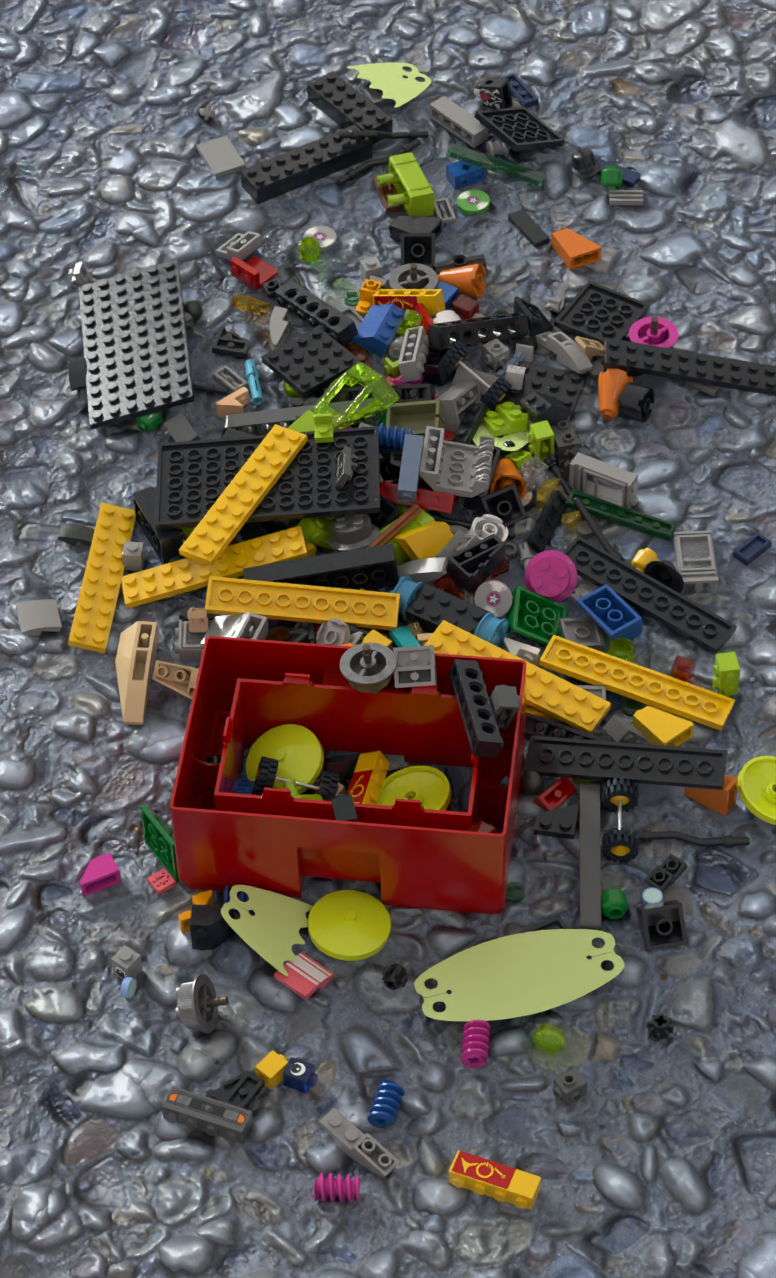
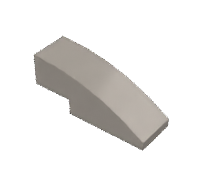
M277 306L274 307L270 319L272 350L285 344L289 336L288 309Z
M423 558L398 566L399 579L402 576H409L416 583L423 582L427 584L445 573L448 563L447 558Z

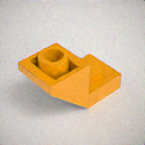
M365 279L360 288V301L355 310L363 318L370 307L374 305L372 296L381 289L382 282Z
M212 890L200 892L192 896L193 904L214 905ZM185 911L178 915L179 928L182 933L190 931L191 911Z

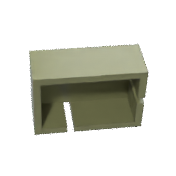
M440 399L387 404L386 427L390 424L391 430H393L395 426H398V431L405 427V433L412 428V434L424 436V440L426 426L445 428L443 425L445 424V408Z

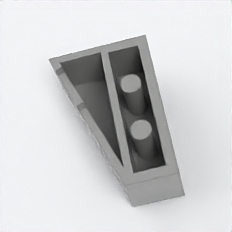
M477 379L459 380L435 399H440L445 408V424H443L445 430L456 433L470 405L479 402L482 394Z

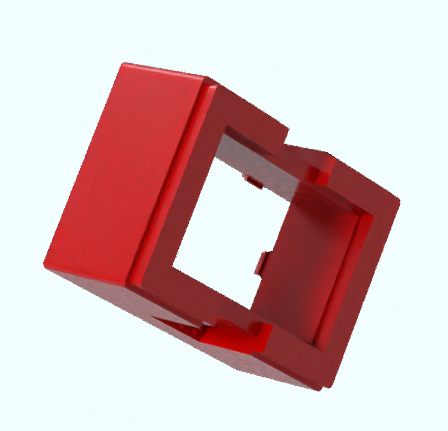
M208 636L205 639L170 802L178 876L181 882H185L186 886L190 889L225 891V887L228 885L230 891L234 885H247L264 890L267 889L287 897L301 898L305 876L381 882L382 904L389 906L494 915L498 914L505 907L525 745L527 664L524 660L435 653L437 668L436 685L395 688L393 672L389 684L382 688L379 693L372 694L352 688L348 679L341 673L340 660L342 655L351 648L349 646ZM454 659L478 661L489 697L495 687L500 685L516 687L517 695L520 696L519 708L508 729H499L500 736L503 738V748L499 750L497 758L472 755L449 676ZM286 724L300 725L314 733L322 745L324 756H326L327 750L363 753L381 751L382 754L404 756V762L473 768L468 812L424 809L420 800L395 798V803L392 806L354 803L358 822L339 821L335 818L331 801L293 798L289 789L264 787L262 795L231 793L235 779L240 777L245 749H250V745L254 744L268 730ZM505 775H508L509 785L499 787L500 780ZM489 823L502 829L503 833H483L482 831Z

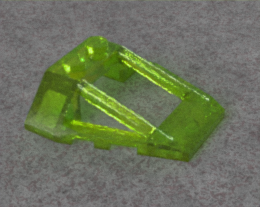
M359 361L331 383L313 407L312 412L314 414L332 413L334 430L343 429L354 424L353 421L363 416L367 418L371 416V412L378 409L382 411L399 399V396L383 375ZM359 383L365 387L343 414L328 406V403L344 384L352 387ZM371 392L374 403L353 413Z

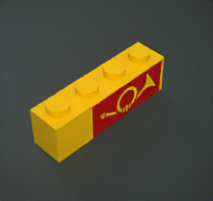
M379 289L372 296L374 305L394 304L408 312L406 316L412 315L417 303H423L430 317H437V313L446 309L442 289Z
M381 751L360 754L347 791V795L352 794L354 803L377 804L390 765Z
M460 1150L457 1151L449 1169V1183L455 1187L466 1188L478 1195H487L497 1201L514 1204L521 1209L532 1210L541 1190V1177Z

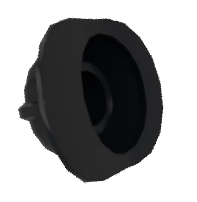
M578 146V151L572 155L571 167L574 174L580 178H589L596 175L600 170V164L594 153L590 149H582Z
M667 560L651 561L646 565L644 569L646 575L678 593L683 591V578L672 562Z

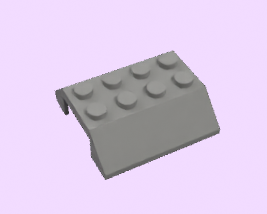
M426 426L419 475L435 492L469 498L488 490L493 458L492 452L494 451L495 443L494 438L481 435L479 446L443 440L445 429Z

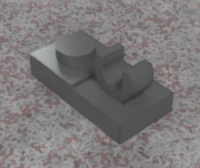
M347 446L344 447L337 461L336 485L341 487L351 480L353 470L358 466L356 464L358 457L351 455V448Z

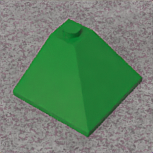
M517 586L511 593L513 597L512 605L509 611L505 613L511 630L544 645L549 644L553 635L562 638L559 619L566 618L567 607Z
M142 804L140 805L145 844L177 883L180 880L173 826H169L164 819Z

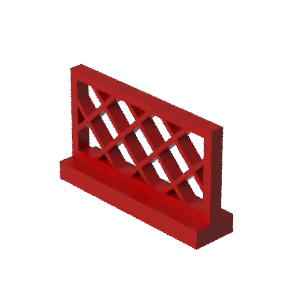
M381 482L380 495L389 502L409 506L417 504L419 508L452 513L453 507L458 504V499H455V495L418 488L416 502H404L397 500L398 484Z

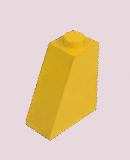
M433 521L399 534L395 537V540L413 561L435 557L454 535L447 523Z
M646 706L642 710L636 711L633 715V725L651 745L678 747L693 737L694 724L691 721L651 706Z

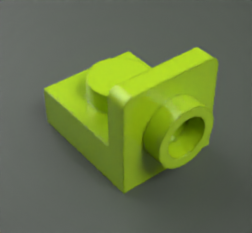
M388 357L384 358L385 374L387 376L389 375L394 379L401 376L398 367L399 360L392 363Z
M332 413L314 414L315 443L334 442Z
M518 449L504 456L514 463L521 476L535 470L532 455L527 451Z

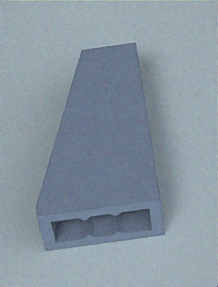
M405 434L397 500L416 502L424 436Z

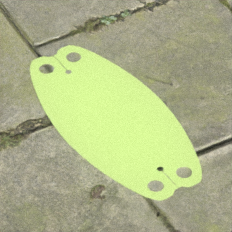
M589 929L540 930L500 937L463 950L426 970L415 980L414 986L417 993L423 996L422 1010L427 1017L444 1021H493L536 1014L571 1002L615 978L624 969L625 965L621 956L615 954L613 948L616 943L610 933ZM594 938H602L605 941V945L602 948H595L592 945V940ZM590 955L592 959L588 960L587 956ZM605 960L612 961L614 968L610 971H605L601 968V963ZM433 978L437 980L438 985L434 989H428L424 985L425 981ZM451 990L452 993L447 994L446 991ZM435 1002L445 1003L446 1009L443 1012L438 1013L433 1010Z

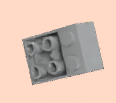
M250 612L237 615L215 616L200 645L204 647L205 639L208 636L265 640L268 634V619L265 616Z

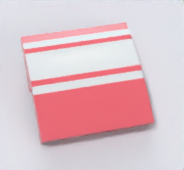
M302 952L296 955L298 961H288L283 965L288 973V977L277 971L274 974V978L307 1001L317 989L322 990L334 977V974Z

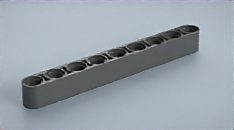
M370 398L230 414L223 417L222 435L225 434L228 428L255 436L267 435L275 424L288 428L295 422L296 415L302 416L307 410L314 414L332 413L333 421L336 419L346 420L350 425H357L361 422L373 423L379 420L380 403L378 400Z
M580 782V929L601 931L600 782Z

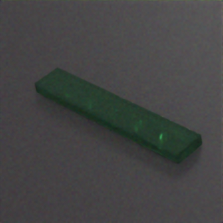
M453 143L449 144L446 154L448 157L537 186H542L545 173Z

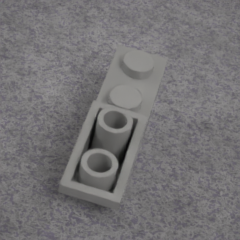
M548 331L535 335L536 342L557 354V361L565 367L579 374L593 370V365L586 354L563 332L551 333Z
M334 1107L319 1121L318 1125L334 1139L333 1143L338 1148L377 1175L385 1178L399 1164L400 1161L369 1133L364 1135Z

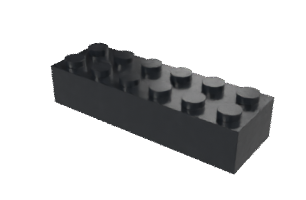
M332 71L307 84L308 100L343 129L356 125L361 131L393 132L392 118L335 72ZM367 137L372 142V145L385 139L378 137Z

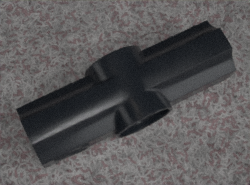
M461 254L455 255L452 260L434 263L433 270L438 275L444 270L477 263L483 264L486 268L484 254L470 257Z

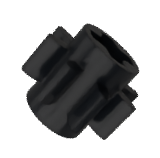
M391 964L390 967L385 966L382 972L383 983L389 989L396 990L400 986L404 988L408 981L406 969L400 964Z
M663 1013L656 1016L652 1015V1021H647L649 1036H653L657 1041L665 1038L668 1039L669 1033H673L674 1026L671 1025L672 1018H667Z

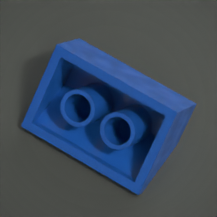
M394 304L372 305L357 329L359 334L352 338L351 341L382 358L408 312Z
M608 584L576 600V603L611 638L627 642L641 634L642 618Z

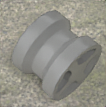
M497 139L495 142H486L487 153L490 158L497 154L499 156L504 154L503 144L500 139Z

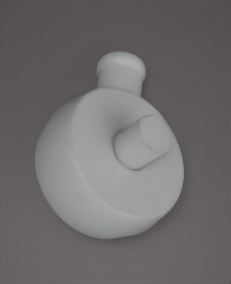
M207 105V109H199L200 115L205 116L204 120H208L209 117L214 118L215 111L211 110V106Z

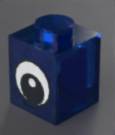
M291 1057L283 1072L284 1086L308 1094L310 1087L315 1086L318 1077L315 1074V1065Z

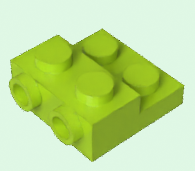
M504 402L503 404L496 405L495 412H486L481 423L496 437L527 431L529 416L527 413L521 412L520 405H515L513 402Z

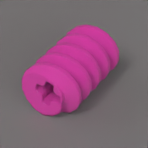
M472 1020L463 1027L461 1062L469 1068L486 1066L485 1060L488 1058L490 1024L484 1020Z
M320 1173L319 1178H315L314 1201H317L321 1195L322 1201L326 1202L330 1195L332 1202H335L337 1196H339L340 1202L343 1203L347 1196L349 1203H353L355 1197L359 1203V1176L356 1175L354 1180L351 1181L349 1174H347L345 1180H342L341 1174H338L336 1180H333L332 1173H329L327 1179H324L323 1173Z

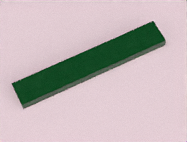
M573 490L565 504V507L579 511L573 503V499L579 497L591 516L667 541L671 540L677 525Z

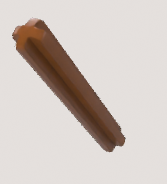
M417 504L410 507L367 547L387 544L414 520L422 510Z

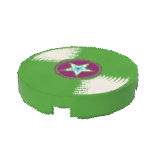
M466 190L457 197V208L466 215H481L490 207L489 196L481 190Z

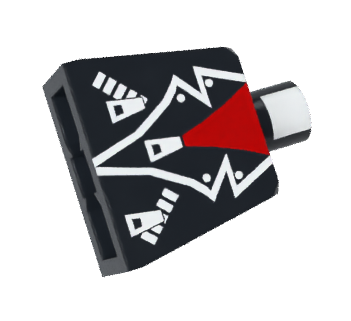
M486 78L480 85H476L474 88V94L481 96L482 105L496 110L507 109L513 105L509 79Z

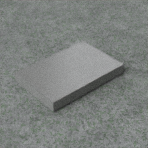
M227 136L196 145L197 151L215 178L246 169V164Z

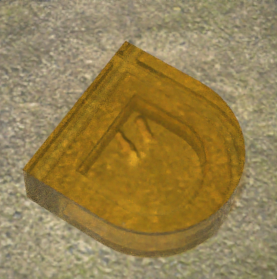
M579 510L563 514L561 522L564 528L571 529L578 526L582 515Z

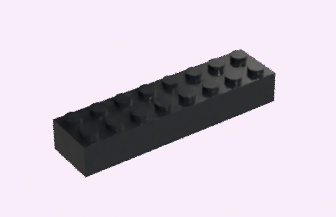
M352 125L338 132H347L355 129L361 130L356 125ZM335 132L241 170V186L257 204L263 203L371 159L372 142L367 137L358 138L357 140H350V138L338 139V132Z
M393 543L243 568L244 579L354 590L362 588L365 591L396 586L399 581V571Z

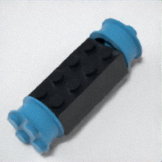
M402 576L395 589L390 591V593L400 594L398 614L403 616L407 624L424 632L434 633L441 622L445 620L499 648H502L505 637L510 638L508 633L509 621L507 619L500 620L495 618V615L490 611L426 583H416L409 576Z

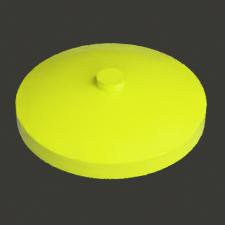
M286 724L274 727L261 735L251 747L246 760V773L250 781H255L260 759L264 756L278 760L277 777L313 785L323 767L324 752L322 745L314 733L303 726ZM275 780L273 788L285 789L283 786L285 782ZM297 786L299 795L308 789Z
M759 756L751 759L744 765L738 775L737 789L742 802L755 816L767 823L776 825V757Z
M411 766L396 771L384 780L376 805L392 806L395 803V798L420 800L424 809L445 811L451 801L452 790L447 777L440 770L430 766Z
M340 890L323 896L314 904L308 918V932L314 945L324 954L339 960L358 961L369 958L386 945L390 936L391 920L387 909L378 899L361 891Z

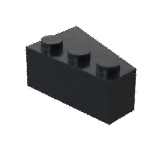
M492 534L447 557L448 574L471 594L506 560L505 543L495 534Z

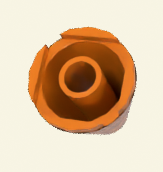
M477 263L441 271L437 275L438 283L442 281L457 287L460 294L474 298L484 295L486 282H483V276H486V271L483 264Z
M610 368L606 372L601 371L598 376L599 414L605 420H612L617 417L620 411L618 397L620 393H624L628 382L634 383L633 377L629 378L627 372Z
M503 458L498 460L490 483V493L515 484L520 499H522L527 489L523 477L510 459Z

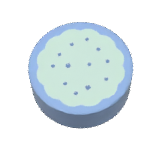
M647 888L642 894V902L644 905L663 902V894L657 888Z
M126 977L123 980L120 989L122 997L131 999L134 996L137 988L135 978Z

